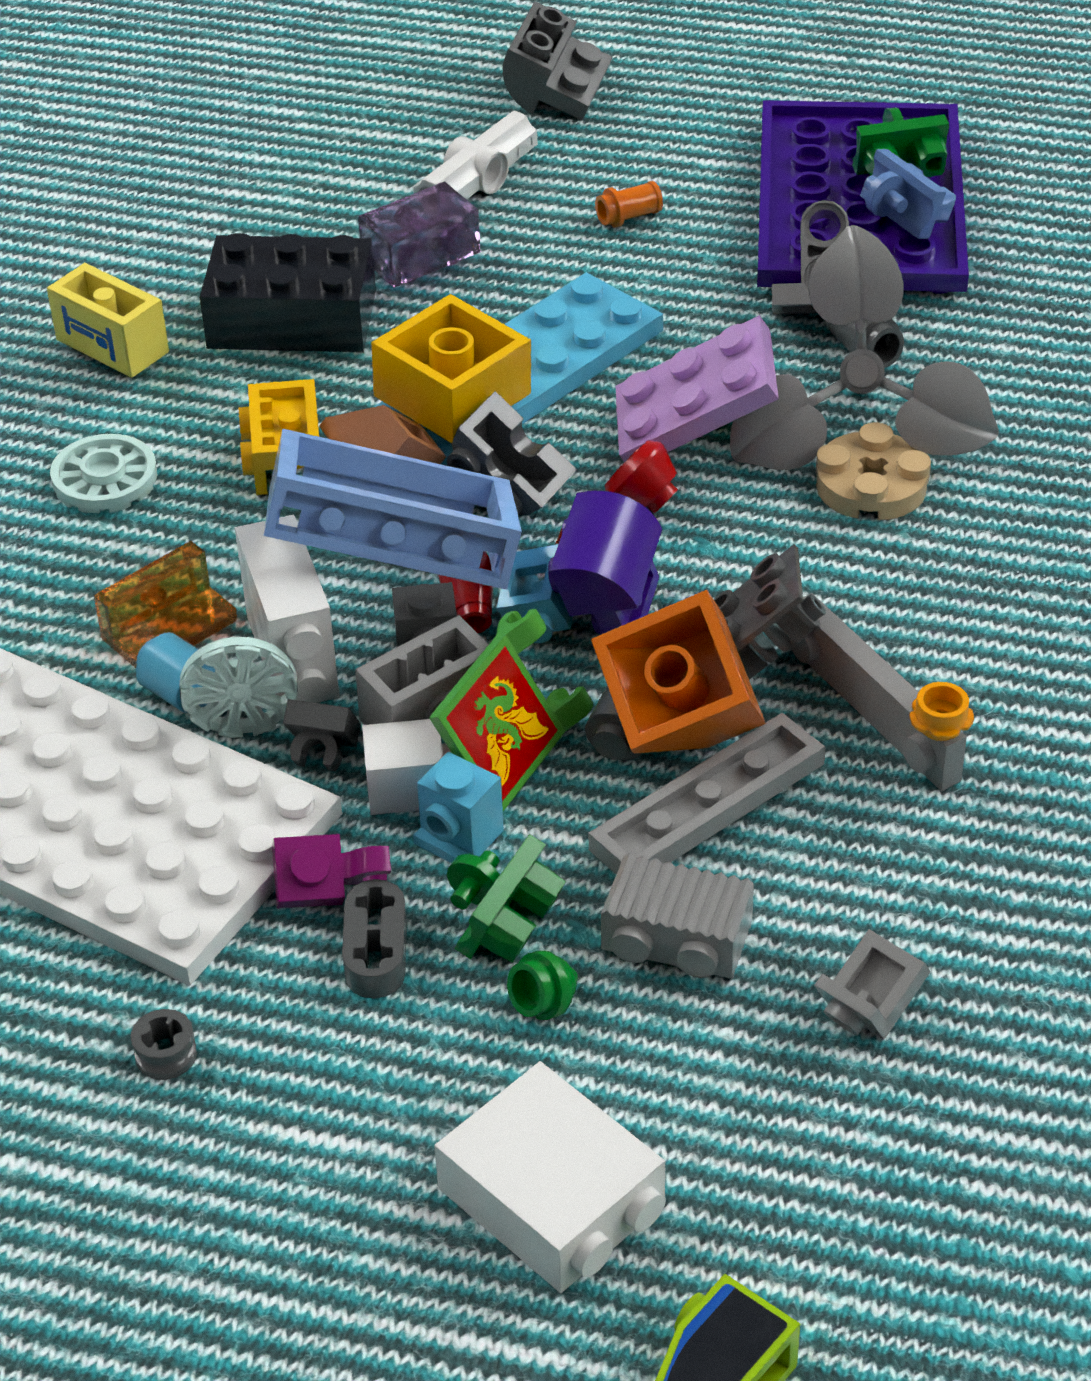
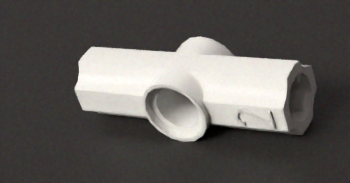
M512 111L475 140L465 136L455 138L446 151L443 164L413 186L414 201L420 205L425 216L439 221L478 190L487 194L497 192L506 180L509 166L538 145L537 130L530 124L526 115Z

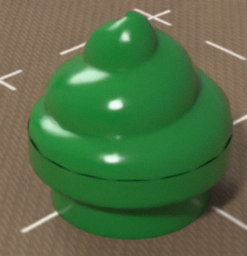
M539 950L528 953L509 971L507 978L509 998L515 1009L523 1016H535L539 1020L556 1018L564 1014L572 1003V998L577 988L578 974L567 961L549 951Z

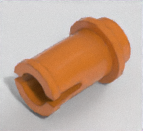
M649 181L645 184L619 191L613 187L606 188L602 195L597 196L595 200V209L599 221L603 225L610 224L613 228L621 227L624 224V220L650 213H658L663 208L662 193L655 181Z

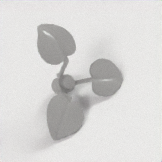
M851 225L847 226L817 259L812 268L808 284L809 298L812 306L825 321L839 326L855 321L856 350L849 353L842 361L840 367L841 379L807 398L806 390L798 378L789 374L776 375L779 399L733 421L730 435L731 456L737 462L754 464L775 470H791L808 464L816 458L818 449L824 445L827 437L826 420L822 413L814 408V406L846 388L857 394H868L880 386L908 400L902 405L896 415V429L903 440L911 447L927 454L958 455L972 452L996 439L999 429L992 412L986 388L980 378L964 365L944 361L925 367L917 374L913 384V391L884 377L885 370L881 358L873 351L867 350L865 320L882 323L891 320L897 314L903 298L902 274L893 255L877 237L861 227Z

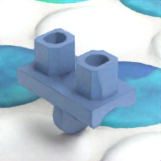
M876 149L873 157L875 164L873 174L865 180L860 194L865 199L866 207L876 216H888L917 239H928L935 223H946L956 201V195L947 188L938 186L924 176L923 171L912 163H906L888 149Z

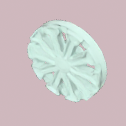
M100 434L80 439L65 447L55 457L50 469L52 486L57 498L67 507L76 506L78 511L84 513H100V509H109L110 512L126 509L131 506L132 501L136 499L142 501L153 490V483L156 482L158 476L155 456L149 446L134 437L121 434Z
M250 637L224 638L201 647L186 661L179 681L181 704L184 711H187L190 715V720L207 732L211 729L217 731L218 735L228 738L243 737V733L253 732V735L256 736L276 728V723L284 719L287 700H296L298 692L297 674L290 658L275 645ZM236 653L238 659L228 661L226 654ZM258 656L266 658L258 665L252 662ZM206 664L207 666L214 667L215 672L204 669L202 666ZM282 672H283V674L280 675V676L270 677V676L273 675L274 673H282ZM195 684H198V685H201V686H203V687L193 688V687H191V686H192V685H195ZM276 693H285L283 696L276 695ZM200 704H207L205 707L199 706ZM260 707L268 709L269 711L264 713ZM228 710L226 718L219 717ZM244 711L248 718L240 719L241 712Z

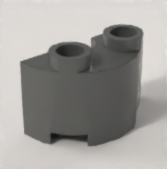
M495 391L457 429L452 441L453 452L447 457V466L509 480L517 514L529 515L542 508L577 469L549 442L537 444L530 440L522 428L524 418Z

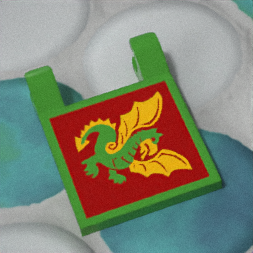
M536 609L528 610L523 618L517 611H510L500 619L495 638L429 717L451 753L501 777L503 811L565 731L586 717L594 707L591 697L583 686L577 687L571 695H569L565 688L554 689L546 700L518 656L521 651L537 641L546 631V625Z

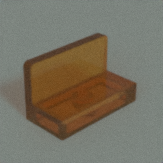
M192 541L185 543L94 595L102 640L135 668L137 666V656L142 646L160 634L174 633L195 646L238 619L236 608L210 587L205 551Z

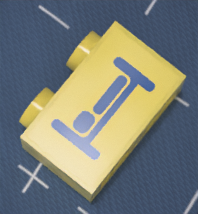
M83 263L47 287L56 340L131 378L169 352L161 299L87 263Z

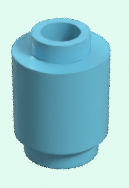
M174 633L160 634L147 641L138 653L136 661L137 681L140 685L178 710L187 713L181 704L180 675L186 661L198 649ZM206 664L202 666L204 669L215 672L214 667L207 666ZM195 684V685H192L191 687L197 688V687H203V686L198 685V684ZM200 704L199 706L205 707L207 704Z

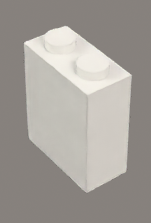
M294 515L279 518V524L297 528L298 524ZM265 521L235 527L246 613L254 638L275 645L290 658L297 674L298 692L296 700L319 703L340 698L330 607L306 545L264 536ZM282 672V673H274V674L271 675L270 677L280 676V675L283 674V672ZM284 692L276 693V695L283 696L285 694Z
M541 1061L434 1145L438 1189L560 1293L565 1291L581 1276L590 1277L598 1272L609 1259L613 1248L634 1230L642 1232L649 1228L660 1216L665 1206V1160Z

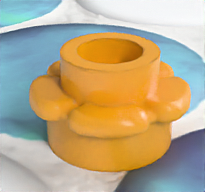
M933 682L922 687L917 694V698L912 702V709L914 711L910 712L909 715L911 724L917 731L936 741H947L958 737L960 730H968L974 721V713L969 708L967 693L961 687L949 682Z

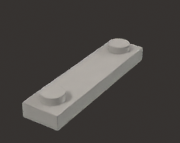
M822 603L826 614L819 618L820 626L798 643H795L789 637L792 644L791 649L796 658L802 663L810 665L904 755L907 763L914 771L926 776L941 792L961 782L967 736L960 731L959 736L947 741H936L917 731L912 726L909 715L910 712L914 711L912 709V702L917 698L918 691Z
M780 713L766 722V724L759 726L588 833L589 851L615 874L618 872L624 855L630 852L636 858L644 855L649 861L657 858L662 864L667 861L672 862L823 766L825 746L785 714Z

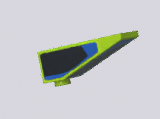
M724 1274L706 1295L701 1292L694 1294L681 1309L675 1322V1333L655 1381H785L797 1367L800 1323L727 1274Z

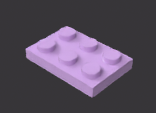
M760 315L742 324L732 325L720 335L694 348L683 349L671 359L645 372L634 373L623 383L615 386L619 456L625 462L647 440L663 443L667 452L779 399L771 333Z

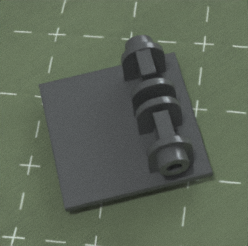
M795 544L780 556L774 553L764 558L754 568L750 579L734 592L725 590L714 598L726 619L749 680L768 666L767 661L772 663L778 659L777 652L768 638L779 649L787 652L792 648L789 637L795 643H798L820 626L819 618L826 614L824 606L813 594L803 599L799 552Z

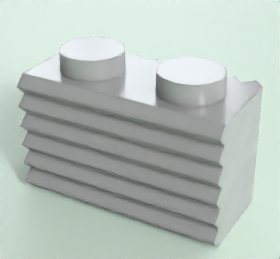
M630 852L624 855L601 912V949L612 951L619 958L632 963L651 960L678 966L686 974L698 978L717 975L733 979L738 960L744 948L745 939L751 928L754 883L748 878L739 880L735 875L727 878L722 872L714 875L709 869L701 872L697 867L688 869L683 864L674 866L670 861L662 864L657 858L649 861L644 855L636 858Z

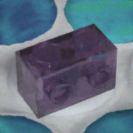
M445 181L358 216L359 237L372 238L374 271L393 288L411 283L417 278L441 268L455 265L459 261L481 252L478 209Z

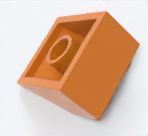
M708 590L591 639L627 741L634 754L709 748L766 724L726 619Z

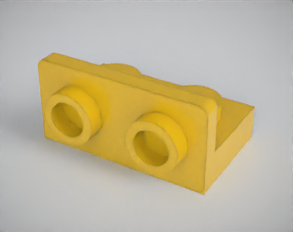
M314 379L248 384L249 407H239L238 409L241 440L251 441L240 442L243 476L254 475L256 495L268 494L266 470H274L282 429L319 437ZM297 465V469H300V468H303V467H304V466H299V465Z

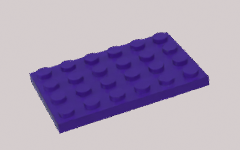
M763 100L757 287H772V284L801 283L802 215L813 203L827 200L842 206L847 213L849 226L856 225L865 229L887 247L901 271L903 291H930L936 294L967 292L969 268L958 104ZM887 108H899L903 120L945 114L949 122L945 171L942 175L927 178L938 186L945 187L954 193L956 201L946 223H935L928 239H917L888 216L879 217L874 215L866 207L865 199L860 196L864 182L870 175H856L852 166L853 158L857 151V126L883 123V114ZM827 218L816 220L809 229L813 237L822 241L833 239L840 231L838 225Z

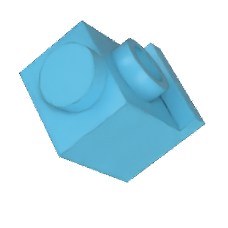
M558 544L516 552L507 590L501 589L496 609L502 617L510 611H517L522 618L530 609H536L546 625V631L534 643L546 642L552 637L553 632L571 629L573 616L569 615L560 593L553 591L548 577V564L550 559L554 557ZM545 573L544 580L539 581L535 574Z
M448 751L417 782L421 827L413 835V842L422 849L452 863L458 855L471 854L479 857L504 831L501 777Z

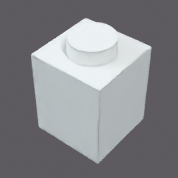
M423 719L362 725L370 815L418 811L417 782L448 751L451 752L446 744H441V736L431 720Z

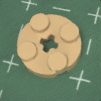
M879 422L867 423L860 428L859 432L842 435L818 449L816 458L817 492L826 505L845 516L859 519V510L867 512L878 511L877 520L898 518L914 511L923 503L930 478L931 460L926 453L911 447L901 436L894 435L890 426Z

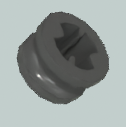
M171 1009L155 1010L140 1017L133 1025L130 1034L136 1066L142 1074L152 1079L167 1080L187 1072L195 1063L197 1049L192 1023L185 1014ZM169 1039L172 1047L159 1050L158 1044L155 1042Z

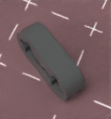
M373 879L363 881L354 886L347 894L344 905L342 957L346 984L353 993L365 998L375 999L392 994L403 984L406 974L407 919L405 899L400 888L387 880ZM372 909H382L381 924L369 925L368 918ZM381 951L382 959L379 963V968H368L369 952Z

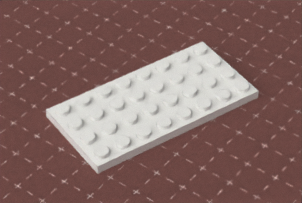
M0 648V895L191 986L275 891L272 854L273 838L324 835L342 815L340 796Z

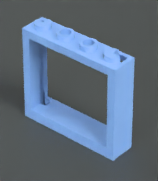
M282 429L270 483L264 536L507 590L522 532L509 480ZM297 465L304 466L302 476L296 475ZM283 506L301 510L297 528L279 524V517ZM474 506L486 507L488 518L473 515ZM483 551L489 553L492 571L479 568Z

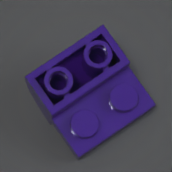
M609 491L578 492L569 516L563 522L562 536L556 553L548 564L550 585L555 593H560L569 615L591 614L593 628L598 635L648 615L660 576L654 565L653 558L662 533V527L656 517L639 502L627 496Z

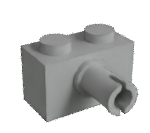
M458 615L356 668L359 720L364 725L429 719L430 715L489 644Z

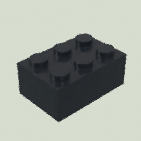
M244 233L216 235L199 297L206 348L364 353L376 293L372 238H353L347 235H339L332 238L301 237L296 234L282 236H249Z

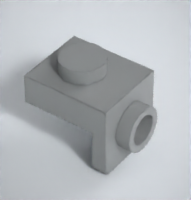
M868 929L835 979L832 980L826 975L821 974L814 986L828 1004L823 1012L836 1024L857 1036L863 1028H866L880 1038L885 1039L930 974V970L921 960Z

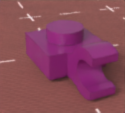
M340 834L273 838L272 854L277 909L343 905L345 900L344 885H358L363 881L373 879L387 880V874L391 873L389 846H368L341 853Z

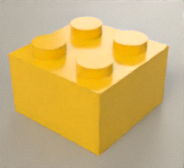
M452 294L447 295L371 342L374 396L452 443L457 429L495 391L510 406L531 394V339Z

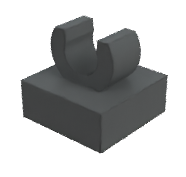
M287 700L283 724L295 736L290 746L292 761L297 766L305 767L309 749L321 744L326 747L323 765L329 771H336L342 762L343 756L340 745L357 747L361 727L360 721L347 707Z

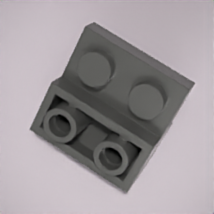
M534 1L505 56L503 62L505 86L516 103L531 114L534 113L539 101H542L582 121L613 57L600 51L598 47L591 43L581 42L571 37L577 21L565 16L554 7L544 6Z

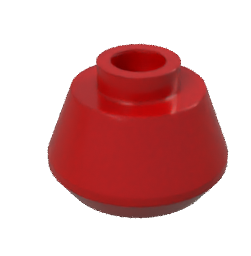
M647 440L614 472L604 487L605 491L618 493L639 502L655 514L678 490L671 483V480L677 475V471L664 444L658 441Z

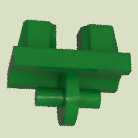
M887 108L883 114V123L857 126V151L852 163L856 175L869 174L872 176L875 166L873 157L876 149H888L906 163H912L919 168L926 177L942 175L945 171L947 159L946 141L949 129V122L945 114L903 120L899 108Z
M529 834L501 874L496 870L500 860L491 851H484L480 857L462 854L453 860L447 868L446 875L449 884L454 889V893L450 897L451 903L461 910L467 909L471 903L478 905L468 921L469 927L457 942L455 950L472 959L482 945L491 952L512 963L514 962L533 933L536 924L508 906L515 900L536 915L544 918L566 883L559 875L538 861L546 846L545 843Z

